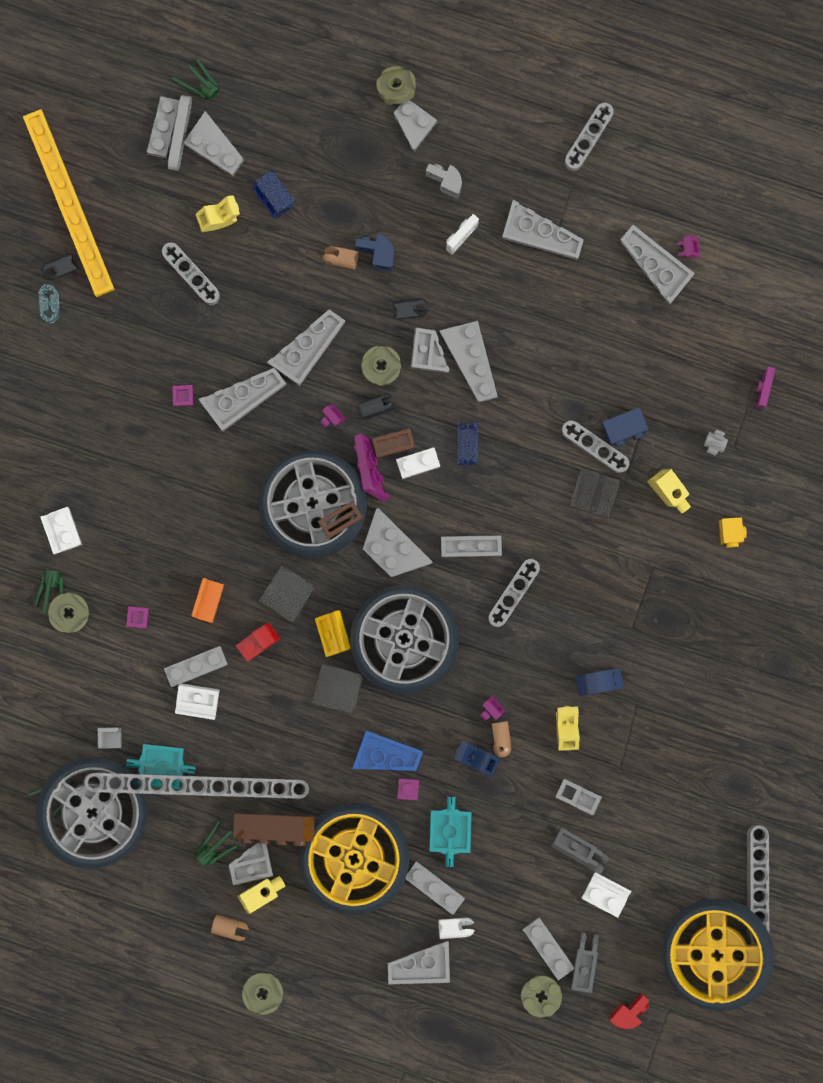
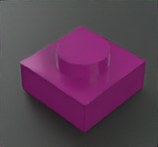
M193 385L172 386L174 407L194 406Z
M128 606L126 626L147 629L149 608Z
M399 778L397 799L418 800L419 780Z

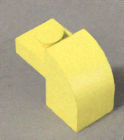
M227 196L219 204L204 206L196 213V217L201 231L207 232L235 223L237 221L236 217L240 213L234 196Z
M565 706L557 709L556 728L559 751L579 750L578 707Z

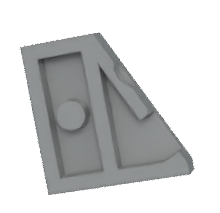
M410 100L401 103L394 112V116L400 124L403 134L406 136L412 151L415 152L435 126L437 120Z
M415 328L410 368L449 373V367L446 365L444 353L439 345V339L435 330Z
M256 843L245 851L242 856L229 864L234 886L274 877L267 844Z

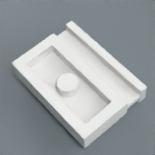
M474 214L469 219H465L460 225V229L447 239L446 250L451 255L478 227L479 218Z
M69 507L41 516L54 555L82 545Z
M180 683L175 713L215 720L220 690Z
M594 872L581 898L619 917L631 891Z

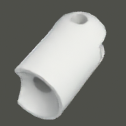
M469 918L440 919V939L469 937L475 930L462 929V926L471 925L474 922Z

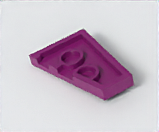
M363 434L354 436V449L358 455L359 462L357 466L361 473L363 491L383 502L389 500L388 492L384 493L381 485L384 482L383 476L380 475L375 466L378 464V460L371 439Z

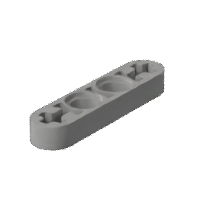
M181 95L168 160L169 170L179 171L192 104V97Z
M601 103L595 109L565 158V166L568 170L577 171L583 165L612 118L613 108L610 104ZM607 109L608 115H604L602 121L598 120L601 115V111ZM596 124L599 126L600 131L593 134L589 131V126ZM585 140L589 143V148L582 150L579 148L578 143ZM576 153H579L578 164L571 165L570 159H574Z
M175 243L165 244L162 249L165 260L207 305L218 303L220 299L219 291L178 245ZM169 248L171 250L176 249L174 252L179 258L177 261L172 255L167 256ZM182 262H188L190 268L188 271L182 272L179 270V265ZM194 277H202L203 283L200 286H194L192 284ZM205 287L210 293L215 292L213 300L211 298L206 299L208 296L203 290Z
M568 421L563 425L562 435L615 473H624L628 469L629 460L625 455L575 421ZM574 426V431L579 434L580 430L584 433L581 434L578 441H576L575 438L577 437V435H575L574 433L568 435V430L566 429V427ZM585 436H589L593 440V444L589 447L582 444V438ZM605 447L608 449L609 456L607 458H601L598 455L600 448ZM614 453L616 454L614 459L617 461H620L622 459L624 461L623 465L625 466V468L620 467L618 469L616 468V462L612 460L610 464L607 461L612 457Z
M528 559L521 565L488 616L489 623L492 626L501 627L505 624L540 570L539 563L536 560ZM531 563H533L535 565L534 569L536 571H531L527 577L531 578V580L528 581L524 576L519 575V573L522 572L523 574H525V572L527 571V567H525V565H530ZM515 580H523L525 588L523 590H516L514 587ZM505 596L513 597L514 605L506 607L503 604V598ZM498 605H500L504 610L509 611L508 614H506L505 612L502 614V622H493L494 617H492V615H497L501 610L497 608Z

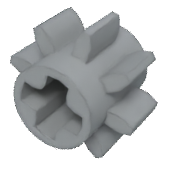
M716 429L714 433H708L704 442V446L708 447V453L716 455L718 452L723 453L728 439L724 438V432Z

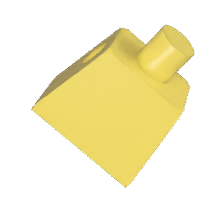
M662 469L647 481L667 506H676L681 514L691 507L685 499L689 493L672 469Z
M280 876L272 881H269L267 878L237 895L245 911L252 913L278 897L276 892L284 888L285 884ZM266 888L268 893L262 896L260 890Z

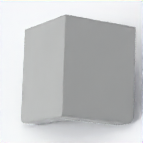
M98 728V749L122 748L121 728Z

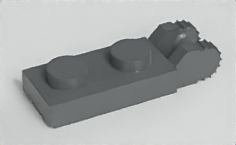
M563 828L559 830L551 845L554 849L584 866H588L590 870L596 873H602L604 868L598 862L592 860V856L602 863H607L609 860L606 854L596 849L597 847Z
M581 932L571 990L592 993L598 956L599 935L592 937L591 950H585L587 936L586 933Z

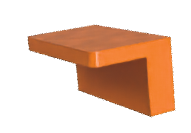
M203 578L192 612L193 618L213 623L224 584Z

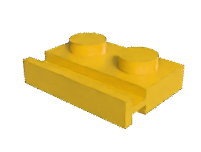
M340 610L315 618L326 657L351 649Z

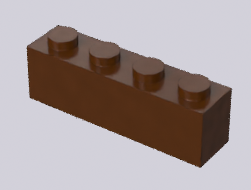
M234 814L233 838L241 839L242 843H253V839H256L259 844H271V840H274L277 845H288V841H293L295 846H306V842L314 841L315 816Z

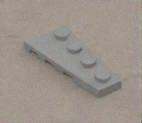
M513 200L502 239L578 260L583 244L582 238L562 227H558L552 221L544 219L531 209L525 208Z
M634 225L631 226L620 240L621 244L669 305L695 274Z
M328 310L311 324L307 330L298 335L294 341L285 346L280 353L271 358L267 364L300 386L345 324V320L331 310Z
M478 321L439 330L477 402L480 403L497 398Z
M273 368L248 380L236 383L229 388L214 392L212 395L202 397L199 401L223 432L287 384L276 369Z

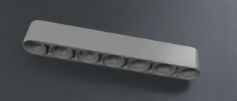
M752 825L747 831V908L754 914L757 911L762 912L763 917L761 921L769 932V833L764 826ZM756 829H761L762 837L759 840H756L753 836ZM757 849L762 851V857L759 860H755L753 856ZM761 870L762 878L756 881L753 876L754 872ZM760 890L763 894L762 899L755 901L754 893ZM747 928V945H757L752 932Z

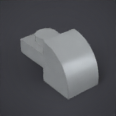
M429 164L425 176L440 182L441 192L458 199L462 185L461 175L458 170L450 165L448 171H444L445 169L438 164Z
M566 779L563 780L556 795V798L593 816L602 799L601 796Z

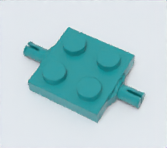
M143 744L140 759L127 758V762L135 764L126 763V767L138 768L141 775L182 776L183 773L194 775L196 771L188 770H196V766L184 765V748ZM157 778L153 779L151 786L161 787V781ZM175 779L172 782L171 787L173 789H179L180 780Z
M447 797V809L441 811L431 810L429 851L446 854V867H449V859L450 867H454V854L470 853L471 812L455 809L456 797H452V805L451 797Z

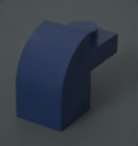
M377 234L376 241L369 237L356 238V251L374 253L373 269L392 272L394 248L388 238L381 234Z
M620 668L575 676L579 696L624 688Z
M462 741L456 750L454 760L492 777L500 758Z

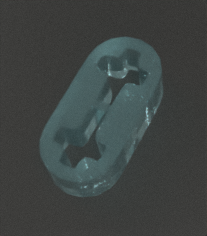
M43 285L39 290L40 315L45 322L54 323L59 318L58 292L52 285ZM48 289L54 293L50 295V302H48L47 297L44 295ZM48 306H51V310L55 312V314L51 315V318L45 315L48 312Z

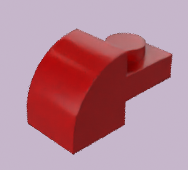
M267 623L237 644L236 647L246 661L249 662L281 640L271 624Z
M640 993L628 1008L621 1003L608 1019L614 1025L623 1029L637 1027L642 1023L637 1015H642L647 1010L649 1000Z

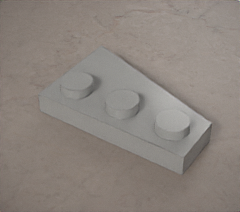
M205 111L184 141V145L229 175L234 176L244 159Z
M449 941L388 962V984L450 983Z

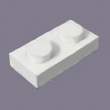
M435 448L396 459L402 479L440 467Z

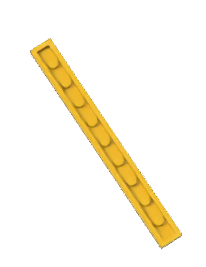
M42 110L23 116L95 296L99 297L115 290Z

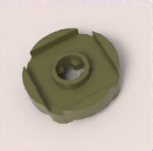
M393 66L385 69L376 82L379 96L388 105L406 102L415 95V77L411 71L403 70V67ZM396 82L398 85H401L397 88L393 87Z
M375 346L365 353L362 360V372L370 383L382 387L393 383L398 378L401 362L395 350L387 346ZM378 361L381 363L386 362V369L384 371L376 369Z
M71 592L60 594L52 600L49 606V621L60 632H77L85 626L88 620V605L78 594ZM65 608H72L74 610L72 618L69 616L64 617Z
M256 973L244 985L242 992L243 1002L250 1011L261 1015L270 1014L282 1002L283 986L279 979L271 973ZM260 988L268 990L269 993L266 994V999H263L262 996L258 997L257 994L260 992Z
M537 975L523 985L521 1000L524 1008L531 1015L547 1017L552 1016L560 1007L562 993L554 979L545 975ZM541 991H545L544 994L547 998L539 1002L536 993L540 994Z

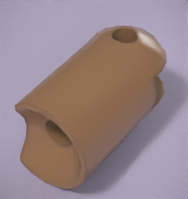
M334 246L325 248L324 252L326 254L323 255L325 263L355 270L359 251Z
M508 721L493 723V751L498 757H506L511 752Z
M217 914L211 933L242 941L247 937L236 934V928L249 930L244 922Z

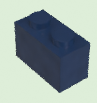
M640 407L601 423L608 444L610 446L615 445V447L626 444V440L630 438L634 440L645 437L644 433L649 430Z

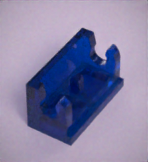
M273 170L255 180L253 189L275 220L292 208L291 206L295 204V200Z
M460 423L457 430V465H477L478 423Z

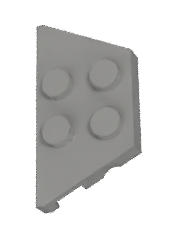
M379 508L376 509L363 550L391 578L430 565L432 561Z

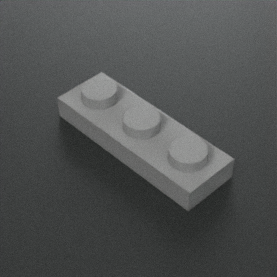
M160 97L147 149L148 155L167 159L179 100Z
M501 536L441 537V557L502 556Z
M221 646L164 668L170 686L175 687L180 683L182 684L227 666L228 663Z
M417 861L407 873L406 880L452 915L465 899Z
M539 917L523 928L525 934L558 980L574 969V966Z

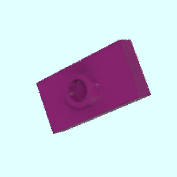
M767 367L764 370L762 381L759 380L756 392L759 395L755 408L764 409L767 406L775 368Z

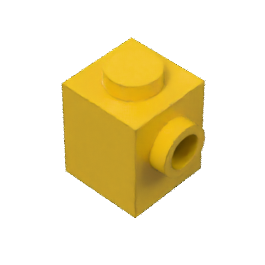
M728 518L719 521L721 545L726 544L727 548L739 547L738 543L744 542V538L747 536L746 527L742 524V518Z

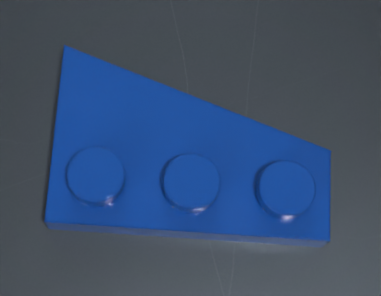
M366 731L352 769L416 771L423 751Z

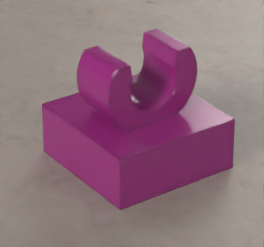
M689 235L683 237L684 241L677 243V246H684L685 249L683 252L678 253V256L691 259L700 258L698 238Z
M332 404L322 410L326 416L320 422L326 428L332 423L335 426L339 425L346 418Z
M491 696L483 704L486 710L480 716L485 721L491 716L497 720L506 710Z

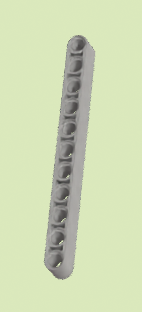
M90 773L84 778L85 788L92 792L300 799L304 798L309 791L305 781L287 779ZM92 776H96L99 779V785L96 788H91L88 785V780ZM113 777H117L120 780V785L116 789H112L109 786V781ZM133 778H138L141 782L140 787L136 790L130 787V781ZM157 778L161 781V787L158 790H153L151 788V781ZM175 779L180 780L182 783L178 791H174L171 787ZM195 780H199L202 783V788L198 792L192 789V783ZM215 781L222 783V789L219 792L213 790L212 786ZM237 781L241 782L243 786L239 793L233 790V785ZM260 782L263 789L257 794L254 792L253 786L255 783ZM276 783H280L283 786L280 794L274 792L273 788ZM297 783L303 787L302 793L299 795L294 792V786Z

